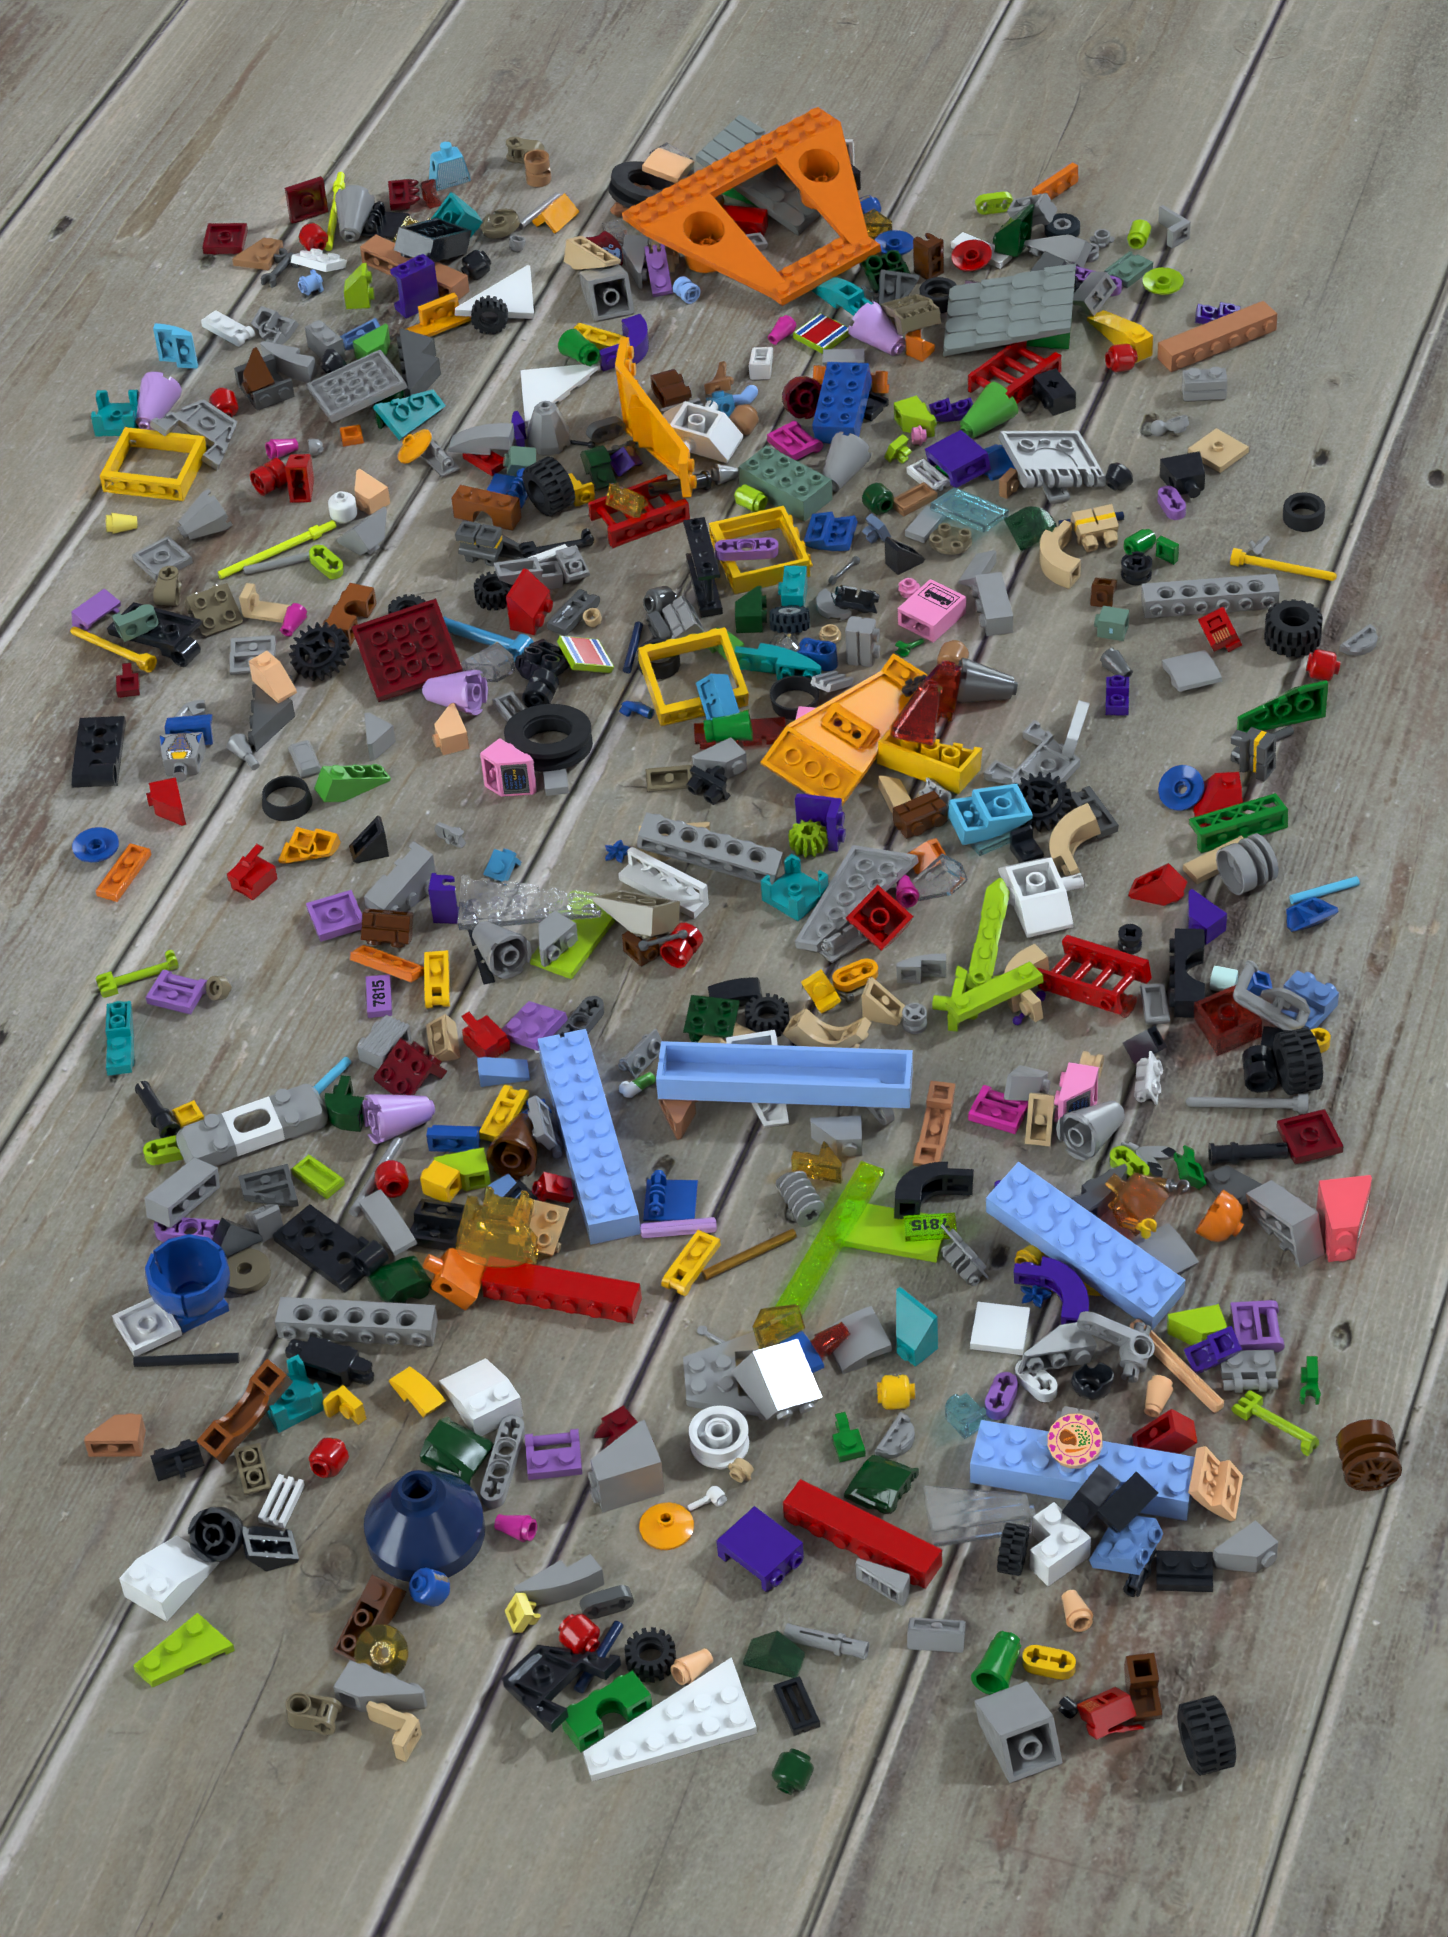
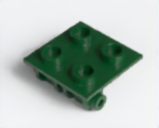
M691 995L683 1033H689L691 1042L696 1043L704 1035L721 1038L733 1037L740 1001Z

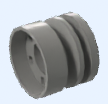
M1258 833L1241 839L1238 844L1232 843L1216 853L1219 874L1227 888L1236 895H1242L1255 889L1257 885H1264L1278 876L1279 867L1275 853L1269 842Z

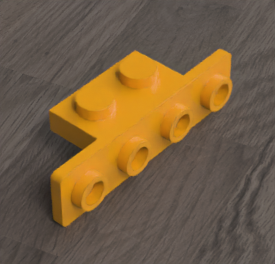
M451 293L418 306L420 323L405 330L431 337L471 321V316H455V308L459 306L458 296L455 293Z

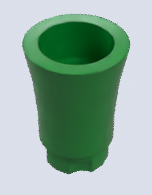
M569 329L561 335L558 349L562 355L590 367L599 362L601 358L600 350L578 330Z
M749 709L703 721L707 743L714 741L719 743L730 737L734 741H753Z
M999 1631L994 1639L991 1640L981 1662L971 1674L972 1683L981 1692L991 1695L1009 1688L1013 1669L1021 1648L1020 1638L1012 1632Z

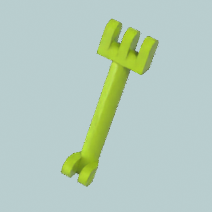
M168 950L165 952L167 962L115 978H113L111 971L96 976L95 979L102 997L107 998L119 994L118 986L160 974L162 970L170 971L179 968L174 951Z
M1251 1390L1238 1401V1404L1231 1408L1235 1415L1246 1421L1254 1414L1301 1441V1452L1306 1456H1309L1313 1449L1319 1446V1440L1316 1436L1261 1407L1263 1405V1397Z

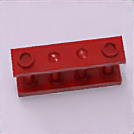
M1026 341L1012 343L968 375V392L972 393L980 386L985 388L987 384L991 383L989 380L995 376L1010 384L1006 387L1008 391L1005 394L1009 399L1013 396L1018 404L1033 393L1034 375L1055 368L1061 372L1062 355L1054 352L1049 357L1043 358L1026 349ZM1023 356L1038 365L1034 368H1029L1016 360ZM1009 366L1024 375L1017 379L1002 370Z
M666 474L588 502L590 520L594 521L602 518L608 526V542L612 549L682 523L683 520L690 519L689 503L685 498L675 502L669 494L650 496L648 488L653 487H648V484L668 480ZM660 496L666 505L655 509L649 500ZM641 504L646 513L636 516L629 507ZM621 511L627 520L616 523L610 514Z
M1066 935L1062 939L1065 955L1051 971L1037 967L1043 975L1044 981L1038 985L1039 989L1119 1015L1123 1012L1119 996L1133 980L1147 984L1152 979L1148 959L1070 935ZM1072 961L1082 964L1071 977L1060 975ZM1092 968L1103 970L1091 984L1081 981ZM1113 974L1123 977L1112 990L1101 988Z

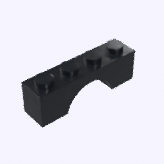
M1175 928L1174 938L1169 939V953H1174V956L1169 957V971H1174V974H1170L1169 989H1174V992H1170L1169 1007H1174V1017L1204 1018L1205 983L1195 980L1187 973L1194 966L1204 962V929Z

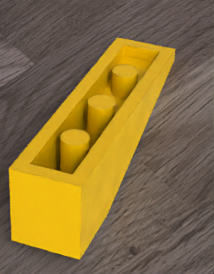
M1105 310L1096 313L1094 316L1087 317V321L1114 345L1130 344L1137 351V362L1152 356L1153 335L1140 324Z

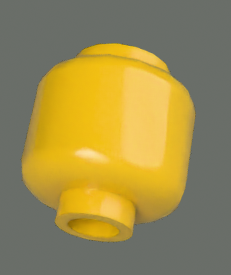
M904 1374L883 1376L881 1382H877L878 1403H882L883 1408L886 1410L907 1409L910 1405V1400L915 1399V1383H909L908 1376Z

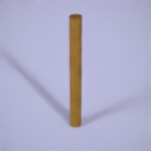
M793 1228L703 1270L702 1275L705 1280H708L797 1238L796 1232Z

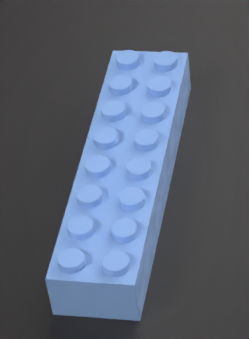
M1020 1162L1010 1170L986 1197V1212L1048 1257L1069 1266L1078 1274L1083 1282L1133 1318L1141 1319L1146 1325L1151 1326V1330L1158 1325L1184 1294V1278Z
M985 1420L980 1422L970 1462V1483L1071 1500L1100 1464L1121 1481L1109 1498L1137 1471L1159 1492L1140 1513L1187 1521L1192 1499L1188 1491L1195 1459L1193 1456L1103 1441L1102 1450L1095 1461L1093 1460L1088 1466L1083 1468L1070 1469L1060 1465L1052 1457L1048 1448L1047 1435L1049 1431Z

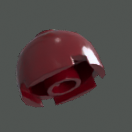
M797 376L789 380L782 392L784 408L798 419L814 417L822 385L817 380L807 376Z

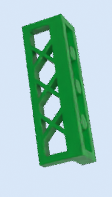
M1274 793L1190 818L1189 825L1197 834L1198 850L1200 853L1214 850L1240 836L1247 838L1256 833L1265 835L1288 828V808L1278 795ZM1274 803L1276 806L1269 808L1264 805ZM1247 810L1255 811L1251 814L1242 813ZM1231 817L1233 819L1226 821L1222 820L1221 818ZM1203 823L1211 824V826L1201 828L1199 825Z

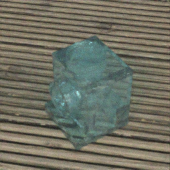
M967 1392L961 1396L954 1394L946 1402L945 1419L966 1439L979 1430L981 1420L986 1421V1409L980 1407Z

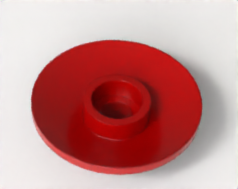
M966 240L954 248L951 259L954 266L958 269L975 271L989 263L992 257V250L982 240Z

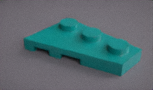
M432 389L413 394L410 397L394 399L391 402L378 403L373 408L400 441L444 409L446 405Z

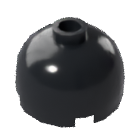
M210 1507L199 1511L192 1518L188 1527L191 1550L206 1562H221L231 1558L243 1544V1523L234 1511L226 1507Z

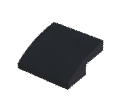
M421 1198L414 1211V1222L410 1228L417 1242L414 1246L447 1251L449 1248L458 1249L468 1221L470 1206Z

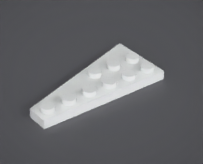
M732 1658L583 1751L591 1781L756 1734L757 1728Z

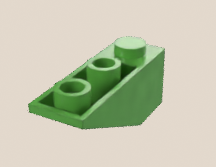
M378 764L322 766L314 789L324 802H344L389 782L391 777Z

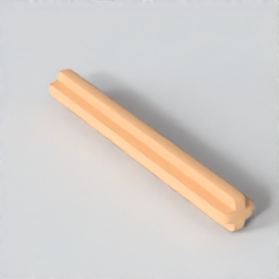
M1136 1319L1130 1323V1328L1134 1329V1325L1137 1322H1144L1141 1319ZM1151 1330L1149 1336L1153 1339L1155 1346L1153 1354L1212 1412L1217 1413L1224 1407V1400Z

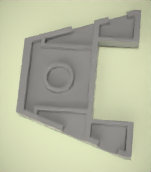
M203 399L182 407V410L179 412H170L161 419H152L150 427L164 436L169 434L176 426H180L192 435L205 436L206 445L211 448L203 454L201 461L217 471L236 429L237 421Z
M1034 720L1023 731V739L1038 745V747L1017 769L995 760L984 771V779L1008 785L1014 783L1021 785L1020 778L1023 777L1029 780V773H1032L1035 778L1039 772L1042 773L1043 777H1046L1050 772L1052 779L1059 776L1061 782H1066L1080 767V759L1075 754L1073 758L1061 755L1064 744L1057 743L1053 739V735L1049 731L1045 732L1041 728V724Z
M761 1330L683 1357L687 1406L700 1409L712 1406H728L739 1411L744 1417H746V1414L758 1416L760 1420H766L749 1396H738L737 1380L732 1373V1370L736 1367L735 1358L748 1357L753 1351L762 1349Z

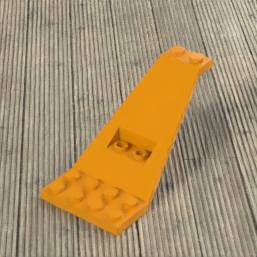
M620 337L615 368L623 422L626 425L625 432L633 438L634 442H638L639 448H645L680 478L682 497H691L692 490L696 489L697 485L696 475L692 474L694 472V459H690L688 447L641 388L638 380H635L636 363H632L634 347L630 346L629 337Z
M893 653L880 672L789 723L761 760V765L806 794L842 798L843 806L877 758L878 741L889 729L896 730L917 700L915 694L906 697L902 693V687L906 685L905 681L910 678L914 681L915 677L926 675L928 684L931 677ZM836 721H842V725L836 727L834 724ZM855 733H860L861 737L855 739L853 738V735Z

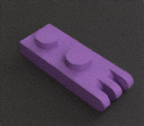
M660 243L661 251L657 250L656 244L652 245V253H650L649 246H645L653 297L673 294L665 245Z

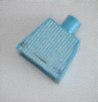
M442 142L440 144V151L430 155L429 181L436 191L471 181L463 155L457 147H452L450 142Z

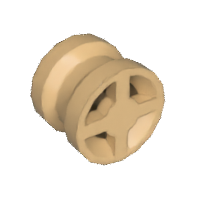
M1083 1051L1079 1064L1099 1067V1079L1103 1069L1104 1055L1098 1054L1094 1056L1090 1052Z

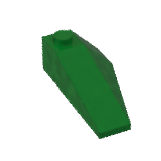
M1327 680L1294 687L1237 717V730L1247 733L1253 727L1265 731L1326 717Z

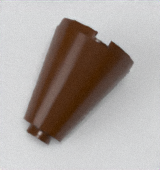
M526 1113L517 1114L488 1147L486 1160L488 1164L490 1162L494 1167L493 1171L501 1177L509 1174L514 1180H519L522 1176L527 1175L528 1177L531 1175L536 1167L537 1142L532 1134L534 1129L533 1123Z

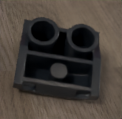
M545 639L525 647L524 652L517 656L515 660V667L522 678L527 680L530 679L533 671L536 669H547L558 676L570 667L561 648L547 642Z

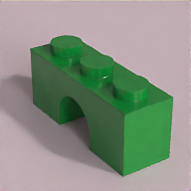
M632 1670L625 1675L616 1677L612 1683L604 1688L594 1690L587 1698L577 1704L569 1705L567 1707L569 1717L562 1723V1729L580 1753L605 1738L603 1723L600 1720L604 1715L617 1713L622 1715L629 1723L652 1708L651 1694Z

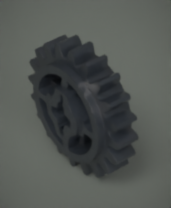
M316 622L314 629L308 625L306 633L300 630L301 637L293 638L297 644L290 645L293 652L289 653V656L292 659L290 663L299 675L301 674L304 679L310 677L312 681H315L318 676L323 681L324 675L327 674L332 678V671L339 673V665L346 666L343 659L350 657L347 651L351 647L348 644L349 639L341 628L338 629L335 624L330 627L327 622L321 627ZM329 639L334 641V648L330 647ZM305 655H309L311 663L305 662Z
M1039 772L1035 778L1032 773H1029V780L1023 777L1020 778L1021 785H1017L1023 797L1028 796L1026 802L1033 817L1019 827L1022 828L1027 824V826L1031 825L1032 828L1037 827V831L1041 832L1042 827L1045 826L1050 831V824L1056 826L1058 819L1061 820L1071 811L1070 806L1073 805L1071 790L1067 789L1066 782L1060 781L1059 776L1052 779L1050 772L1046 777H1043L1042 773ZM1058 798L1055 806L1051 808V805L1054 803L1053 801Z

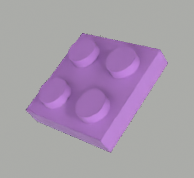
M352 890L306 903L307 911L320 942L355 932L362 928V913Z
M528 1001L502 1030L507 1034L509 1042L539 1051L537 1039L553 1036L568 1018L563 1011Z

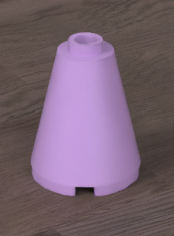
M872 301V305L866 303L853 316L852 320L855 322L852 327L849 325L848 333L853 338L892 356L901 354L905 349L904 337L898 334L897 328L879 304L875 301Z
M148 372L141 380L136 423L140 429L154 430L150 427L151 420L165 417V414L178 401L182 388L174 378L169 377L167 379L162 377L164 373Z
M468 670L430 678L424 683L422 693L427 701L445 707L454 703L458 711L469 715H478L483 711V709H480L482 703L487 701L488 686L486 678L481 677L480 673L482 672L480 670Z
M369 1094L365 1096L368 1100H363L362 1103L365 1127L370 1126L372 1133L368 1134L374 1144H381L426 1123L435 1114L434 1103L427 1096Z

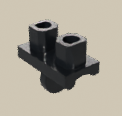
M717 765L713 769L707 768L706 772L696 766L690 769L692 777L686 785L688 791L692 794L698 795L703 788L706 789L703 794L704 799L712 805L716 804L721 798L727 801L731 796L730 793L726 792L728 778L724 776L725 769Z
M187 1439L181 1441L178 1447L169 1450L165 1448L154 1450V1455L150 1457L158 1481L179 1475L182 1479L186 1477L185 1472L205 1466L199 1444L196 1442L197 1440L191 1441Z

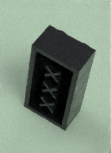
M439 218L401 226L398 229L394 251L400 252L401 256L405 258H415L418 255L424 254L433 262L449 260V258L467 254L472 230Z

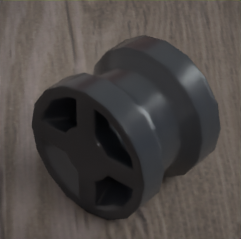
M1125 924L1119 928L1118 948L1120 951L1136 954L1141 950L1143 933L1139 926Z

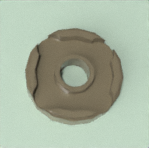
M498 209L494 211L495 214L486 215L482 220L483 223L480 225L484 236L496 239L513 233L519 227L520 219L513 209Z
M246 1248L227 1257L230 1270V1284L227 1290L237 1294H247V1291L253 1290L255 1292L267 1284L271 1276L270 1262L264 1253L256 1249ZM243 1269H251L247 1274L239 1273Z

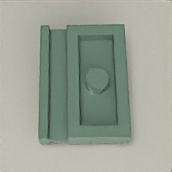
M1129 251L1105 269L1104 272L1121 279L1122 286L1128 288L1142 278L1145 273L1153 269V262L1138 254L1135 256L1132 251Z

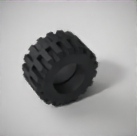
M547 456L523 470L522 478L526 493L533 505L542 514L552 516L574 503L575 491L572 481L564 467L553 457Z
M1291 599V601L1283 600L1281 603H1275L1266 613L1264 633L1266 645L1270 646L1271 651H1276L1278 655H1286V657L1295 656L1297 658L1314 652L1321 643L1323 616L1320 610L1314 608L1313 604H1307L1303 600L1296 601V599Z
M1301 1028L1277 1033L1273 1042V1053L1277 1076L1284 1091L1288 1095L1319 1090L1323 1082V1062L1319 1045L1309 1028Z
M1212 1695L1179 1704L1177 1713L1178 1728L1186 1757L1192 1769L1201 1776L1234 1767L1236 1762L1235 1739L1228 1715L1219 1699Z

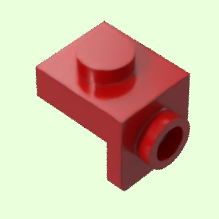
M543 1172L538 1181H535L532 1186V1193L538 1197L537 1201L545 1202L546 1199L570 1204L574 1198L572 1181L569 1177Z

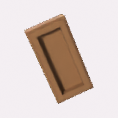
M923 482L895 497L892 508L904 517L938 499V495L935 490Z

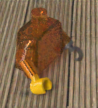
M1136 1172L1126 1181L1113 1173L1104 1184L1115 1193L1108 1206L1113 1212L1118 1226L1130 1230L1135 1236L1141 1232V1236L1144 1239L1151 1237V1231L1156 1232L1157 1223L1153 1218L1171 1194L1170 1192L1178 1189L1181 1185H1186L1182 1189L1183 1192L1188 1191L1190 1188V1183L1187 1180H1179L1175 1183L1173 1179L1152 1177Z

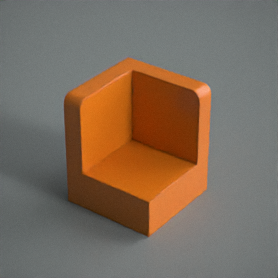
M921 329L908 332L905 335L906 355L923 362L935 351V344L921 339Z
M937 838L928 840L907 853L917 855L919 862L913 867L916 874H920L948 858Z

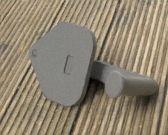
M1247 960L1233 993L1234 1000L1282 1030L1291 1031L1303 1028L1311 1012L1307 1001L1285 988L1278 987L1262 990L1260 994L1262 998L1248 991L1247 988L1254 972H1257L1259 968L1255 962ZM1285 1009L1298 1013L1296 1019H1292L1282 1013L1281 1010Z

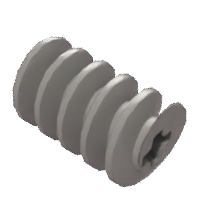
M805 1172L785 1173L776 1180V1187L779 1189L785 1203L788 1204L789 1210L792 1212L798 1225L801 1227L810 1226L818 1220L819 1215L824 1211V1203L820 1201V1196L816 1193L811 1181L807 1179L808 1177Z

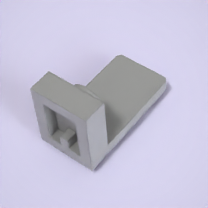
M1164 205L1160 206L1158 222L1168 228L1167 246L1173 249L1190 239L1191 222Z

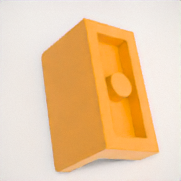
M564 193L535 217L532 222L536 227L546 222L550 229L557 233L579 213V210Z

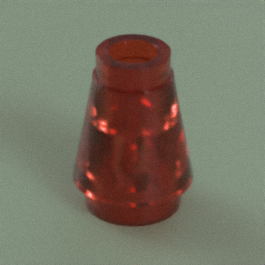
M841 1321L839 1324L814 1334L815 1338L810 1340V1342L823 1358L826 1355L830 1356L851 1333Z

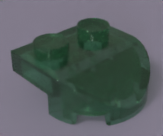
M1035 506L1022 508L1004 519L1021 552L1040 542L1045 530L1053 532L1054 528L1057 527L1055 520L1047 511Z

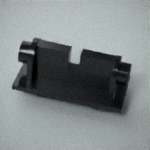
M841 585L835 588V593H831L835 606L840 609L849 608L862 613L871 612L877 614L874 603H878L880 596L876 594V591L860 589L857 596V588Z

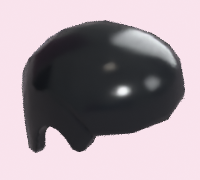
M1099 1362L1094 1368L1088 1367L1085 1363L1079 1370L1073 1372L1071 1384L1080 1397L1089 1400H1099L1110 1392L1115 1374L1112 1368L1104 1363Z

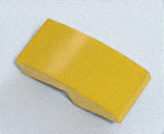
M410 1366L388 1381L402 1400L405 1402L409 1399L423 1418L443 1406L446 1402L440 1392L424 1376Z

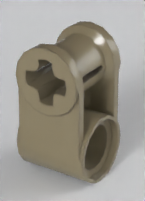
M510 137L506 140V146L508 147L506 159L511 163L525 164L524 156L527 152L536 149L545 150L544 145L538 140L520 137Z
M165 566L160 569L153 594L155 605L178 606L182 585L178 580L179 573L176 567Z
M296 1692L288 1696L285 1703L289 1725L293 1728L314 1731L323 1735L335 1733L336 1717L343 1708L339 1700L332 1697H320ZM303 1709L301 1712H295L296 1710Z

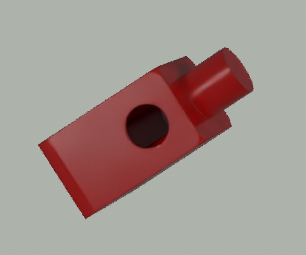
M289 455L285 469L290 503L311 502L314 486L311 455ZM303 483V488H299L298 485Z

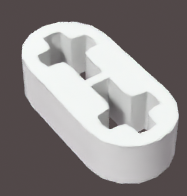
M1020 1360L1015 1367V1376L1018 1383L1040 1402L1054 1400L1057 1396V1381L1046 1370L1032 1373V1375L1029 1373L1019 1374Z

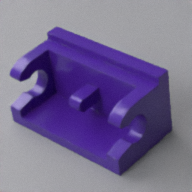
M431 873L428 892L433 923L459 924L460 916L455 893L456 888L452 885H443L445 882H455L454 877Z

